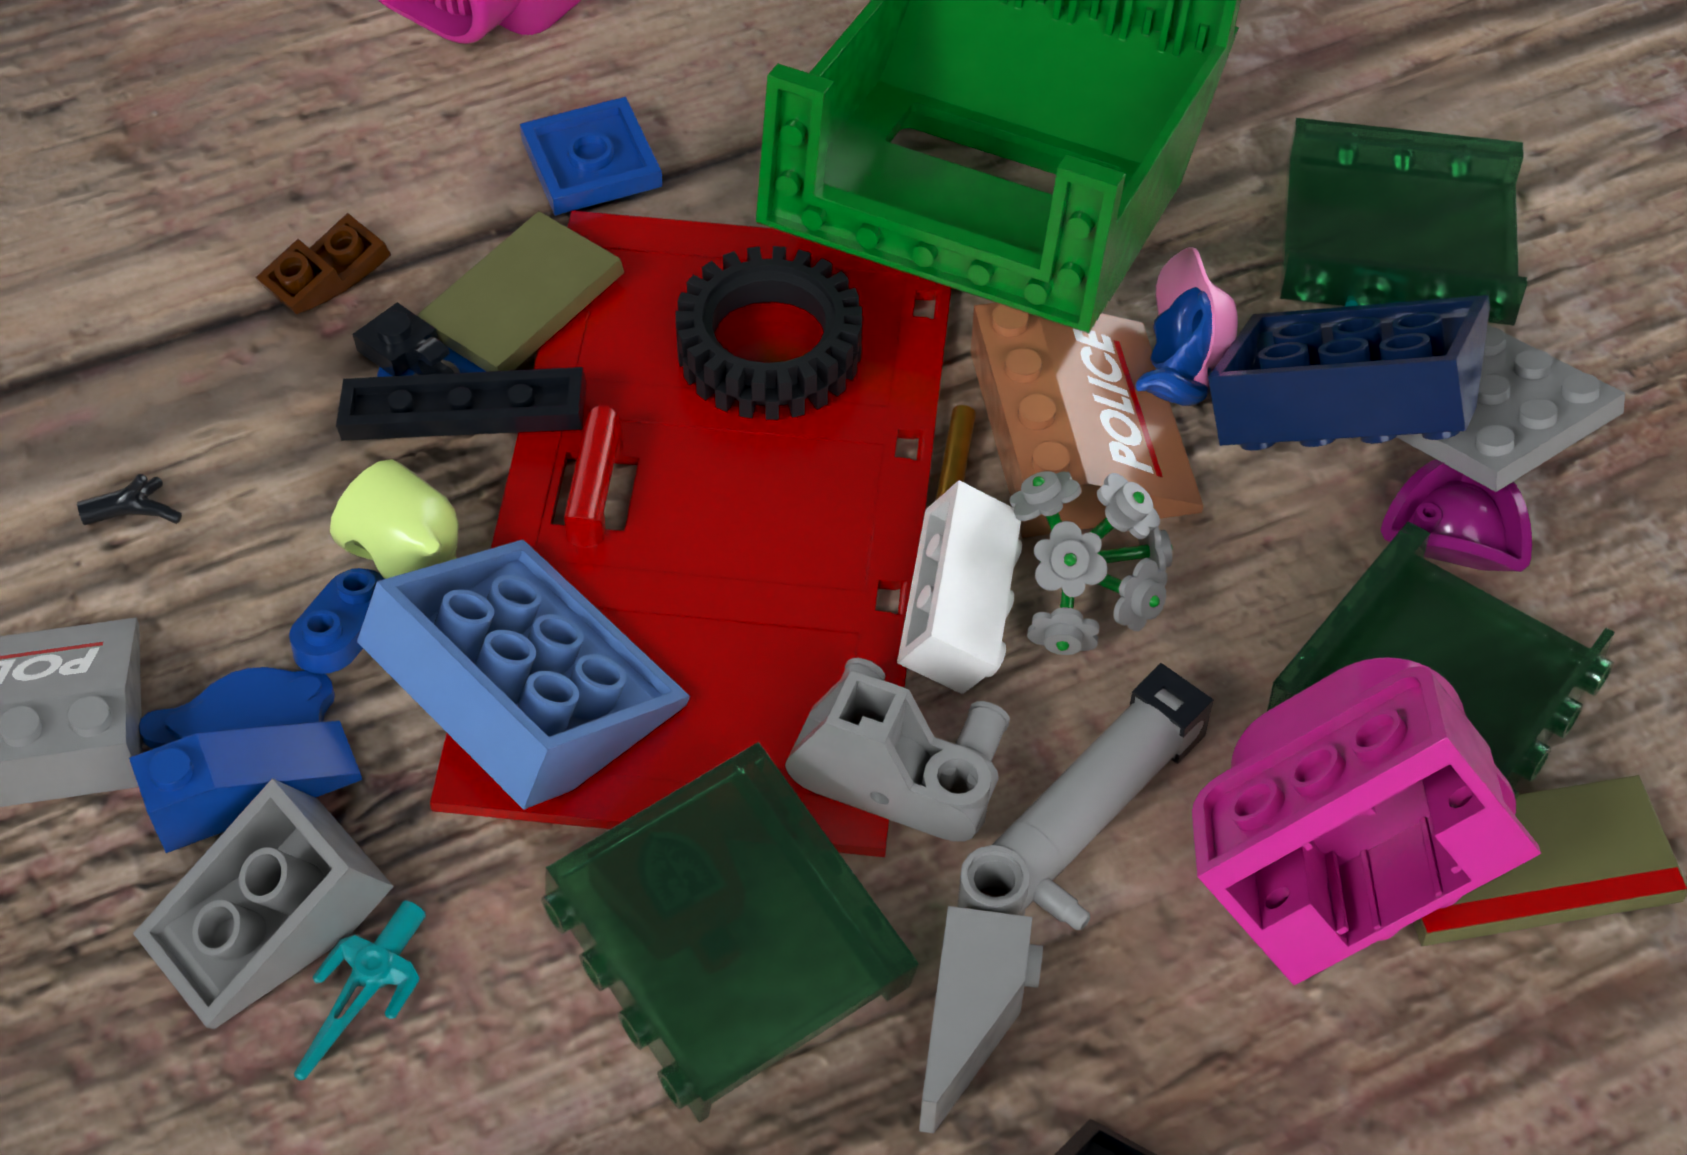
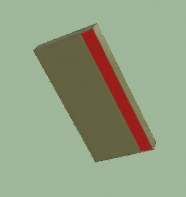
M1639 775L1515 795V816L1538 843L1541 854L1463 895L1451 906L1439 908L1416 920L1413 924L1421 946H1428L1680 903L1687 896V883Z

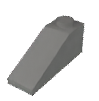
M948 906L923 1088L919 1132L934 1133L1021 1013L1024 986L1038 988L1043 946L1030 944L1032 917Z

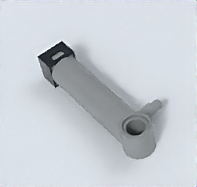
M1160 663L1132 691L1130 707L992 845L980 847L967 856L961 867L957 907L1025 916V909L1034 901L1058 921L1066 922L1073 929L1082 930L1090 921V913L1078 904L1076 898L1054 883L1053 880L1170 760L1179 764L1206 736L1214 699L1163 663ZM995 888L1005 892L1006 895L991 897L980 891L982 889Z

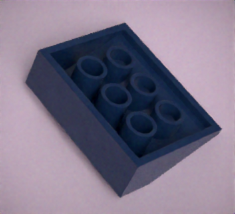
M1489 295L1253 314L1208 377L1219 445L1240 444L1242 449L1254 451L1269 448L1276 442L1299 441L1305 447H1319L1330 444L1340 438L1360 437V440L1364 443L1375 444L1390 441L1396 438L1397 435L1422 434L1425 439L1441 440L1451 438L1459 434L1460 431H1466L1477 408L1490 310Z

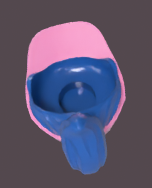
M1189 247L1174 255L1164 265L1158 276L1156 284L1158 316L1153 324L1156 344L1150 358L1156 370L1141 375L1135 385L1137 391H1147L1158 398L1182 406L1196 405L1206 399L1210 387L1208 377L1231 344L1236 340L1238 327L1237 309L1233 298L1209 280L1198 250Z

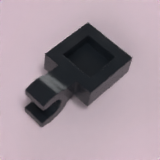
M398 302L353 333L357 351L392 376H400L408 369H411L417 375L454 373L450 367L441 361L450 352L447 346L439 340L436 328Z

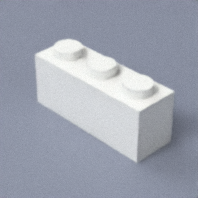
M959 480L925 510L897 660L898 664L961 694H964L983 678L993 676L1000 668L1006 653V644L1002 642L1005 619L1014 602V592L1010 590L1013 569L1022 551V541L1018 539L1021 521L1016 519L1013 507Z

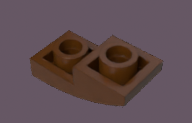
M347 213L310 248L297 239L255 278L260 285L291 311L299 314L343 293L374 271L391 256V253L380 238Z

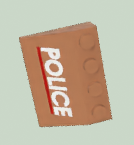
M998 303L974 305L970 353L1010 497L1014 493L1021 491L1022 483L1036 473L1052 471L1056 474L1063 471L1069 472L1072 479L1080 484L1081 493L1075 500L1063 504L1059 515L1062 522L1071 521L1081 530L1091 529L1106 518V506L1099 501L1097 490L1104 485V479L1109 474L1117 473L1128 482L1139 484L1149 493L1153 502V508L1157 511L1160 519L1202 513L1203 502L1170 403L1147 391L1136 390L1135 385L1139 377L1146 372L1156 370L1150 360L1152 348L1143 322L1102 313L1098 321L1096 320L1090 334ZM1042 514L1032 520L1021 521L1020 534L1022 538L1051 533L1046 516Z

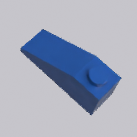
M340 720L195 733L129 757L147 813L166 853L224 832L272 778L315 798L363 780Z

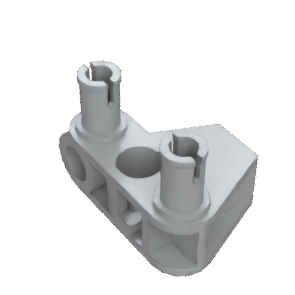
M862 658L848 660L841 679L812 707L785 763L788 774L802 787L816 794L950 841L965 842L972 839L985 823L988 803L999 779L998 771L991 761L1003 733L1009 726V715L1001 707L993 703L976 701L969 708L968 717L956 744L934 737L909 689L886 682L883 670L869 660Z

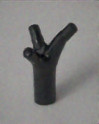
M138 474L123 489L77 502L79 516L84 525L123 515L159 516L177 524L182 518V513L165 504L148 499V496L162 487L163 482L157 476L148 481L144 474Z

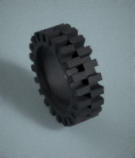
M760 246L747 248V261L741 263L737 254L733 251L723 255V270L713 261H710L702 267L703 279L693 274L686 283L687 293H680L677 301L678 311H676L680 367L683 366L684 378L688 384L691 385L696 382V392L701 398L706 401L715 394L716 408L728 412L734 401L737 400L739 401V416L752 419L755 406L759 405L765 406L766 420H779V405L788 404L793 418L805 415V399L807 398L817 410L827 405L828 391L838 397L846 390V379L853 381L857 373V362L861 361L863 317L862 306H859V295L855 287L849 289V278L842 271L832 276V263L823 258L811 268V253L798 249L794 260L788 261L786 260V247L773 246L772 259H762ZM777 302L791 304L806 310L821 324L824 333L819 343L810 352L801 357L784 362L763 363L748 361L734 356L723 348L715 336V331L719 323L737 308L754 303Z

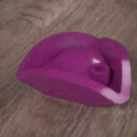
M1437 459L1421 467L1403 485L1386 512L1380 529L1386 541L1418 556L1477 570L1522 572L1530 565L1532 532L1529 513L1523 496L1514 481L1495 492Z

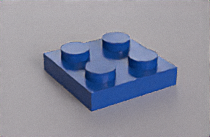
M626 97L520 124L522 142L554 215L663 187L662 171Z

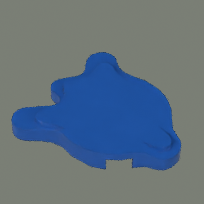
M269 667L246 668L231 672L211 683L200 695L184 705L146 713L140 720L139 732L142 741L148 747L154 749L195 733L323 722L326 711L334 702L335 692L332 682L326 674H315L306 670L292 672Z

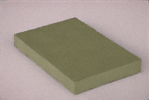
M538 211L419 312L417 316L436 328L438 338L443 344L486 372L515 370L624 273L619 257Z

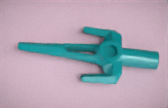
M404 900L374 943L356 935L340 939L313 975L315 983H323L344 959L352 967V972L332 1010L294 1072V1077L297 1080H305L336 1039L376 991L388 984L398 986L385 1011V1016L389 1019L396 1018L420 980L412 963L399 956L426 917L425 912L418 905ZM356 987H364L344 1015L337 1019Z

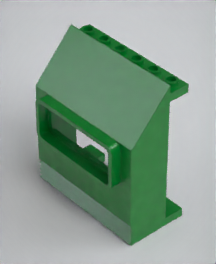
M871 0L810 73L777 63L767 75L756 222L1090 334L1096 320L1098 321L1104 307L1106 308L1108 301L1113 297L1182 182L1239 29L1235 25L1241 0ZM911 128L1056 174L1053 195L891 143V141L900 130Z

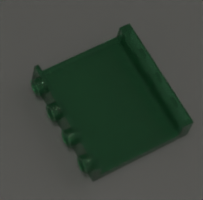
M1296 118L1287 161L1280 299L1345 306L1346 302L1352 300L1356 301L1359 306L1489 295L1490 310L1488 323L1515 326L1528 284L1527 277L1518 276L1516 182L1524 158L1523 142Z
M1408 521L1275 679L1267 711L1335 671L1355 662L1390 657L1420 663L1439 673L1455 689L1463 704L1466 717L1490 746L1494 764L1509 781L1517 800L1519 791L1514 789V787L1522 777L1532 782L1539 774L1551 752L1552 747L1547 745L1553 734L1565 738L1570 732L1583 708V704L1579 702V699L1584 692L1595 696L1606 682L1614 666V662L1607 659L1606 654L1615 632L1605 628L1591 648L1582 645L1424 559L1430 533Z
M759 742L546 867V895L541 897V902L547 916L561 934L569 930L572 932L584 952L579 954V959L587 976L599 991L609 987L623 1010L618 1012V1018L627 1036L639 1050L646 1046L650 1048L662 1066L657 1075L664 1091L678 1109L688 1105L699 1123L709 1117L712 1103L881 994L886 1001H889L908 989L919 965L918 961Z

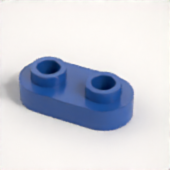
M355 568L338 574L294 622L290 629L289 638L293 659L301 669L315 674L333 673L348 666L363 648L357 643L376 583L384 579L379 572Z

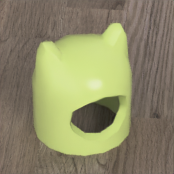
M389 459L379 461L368 467L349 484L338 500L332 514L330 533L334 542L344 550L356 556L373 560L384 579L456 559L459 523L455 508L444 495L401 463Z

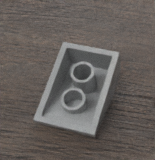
M272 778L133 934L207 1028L216 1029L334 948L340 939L349 937L394 886L317 798Z

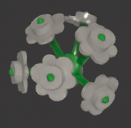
M1052 471L1036 473L1027 478L1021 485V491L1014 493L1009 499L1011 506L1014 508L1013 511L1016 519L1027 521L1042 514L1046 516L1051 528L1050 539H1042L1034 546V555L1040 561L1035 571V579L1038 585L1045 590L1053 591L1062 588L1060 608H1057L1051 614L1047 612L1034 614L1032 625L1029 626L1027 631V637L1035 644L1044 645L1052 653L1072 655L1079 651H1090L1097 647L1099 623L1093 619H1083L1082 613L1073 609L1074 599L1084 592L1085 584H1097L1120 594L1121 597L1114 608V619L1123 626L1128 625V628L1133 631H1140L1148 619L1156 618L1165 604V585L1168 579L1165 570L1166 567H1170L1172 564L1173 550L1169 535L1166 530H1160L1158 527L1160 525V517L1153 508V502L1149 493L1139 484L1128 482L1117 473L1109 474L1104 479V485L1097 490L1099 501L1106 506V518L1089 533L1083 535L1081 529L1071 521L1062 522L1059 515L1063 504L1075 500L1081 493L1080 484L1072 479L1069 472L1063 471L1056 474ZM1114 528L1121 532L1129 530L1139 541L1138 546L1100 551L1102 546L1101 539ZM1141 559L1136 565L1132 576L1128 575L1123 580L1107 574L1108 563Z

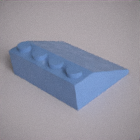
M524 540L377 581L357 643L523 810L574 790L683 709L690 698L674 680Z

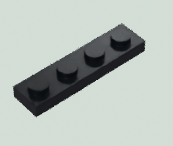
M583 367L343 379L336 427L341 441L582 430L587 383Z

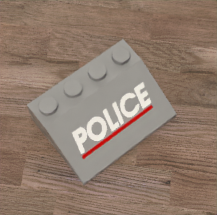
M137 617L0 636V807L139 787L129 757L143 753L142 738L139 732L142 710L140 631Z

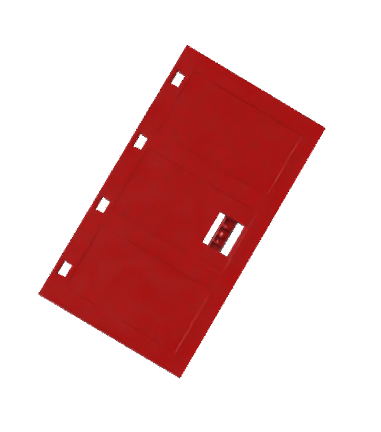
M571 210L567 228L619 257L624 273L538 348L534 369L583 367L587 383L583 429L518 433L491 548L519 540L527 542L674 680L690 698L683 709L574 790L524 810L446 732L430 799L431 810L443 813L635 832L703 795L709 804L724 841L885 857L889 819L816 794L802 787L788 774L785 763L812 707L841 679L848 660L852 658L869 660L883 670L886 682L905 688L907 668L898 664L897 660L927 505L952 288L773 228ZM760 246L761 258L772 259L773 246L786 247V260L793 261L799 249L811 253V268L823 258L832 263V276L842 271L849 278V289L856 288L859 295V306H862L861 361L857 362V373L853 381L846 379V390L838 397L828 391V404L818 410L807 398L805 399V415L793 418L788 404L779 405V420H766L765 406L756 405L753 418L751 419L739 416V401L735 400L728 412L716 408L715 394L705 401L696 392V382L691 385L688 384L684 378L683 366L680 367L678 361L676 335L677 301L681 292L687 293L686 283L693 274L703 279L702 267L713 261L723 270L724 254L735 251L742 263L747 261V248ZM915 300H936L933 319L914 316ZM765 302L750 304L730 312L719 323L715 336L723 348L734 356L748 361L772 363L795 359L810 352L819 343L824 331L817 319L802 308L791 304ZM898 438L919 439L916 460L896 457ZM567 459L576 460V465L564 515L565 525L553 524ZM614 463L638 465L624 531L606 529L604 509ZM879 589H900L897 614L876 611Z

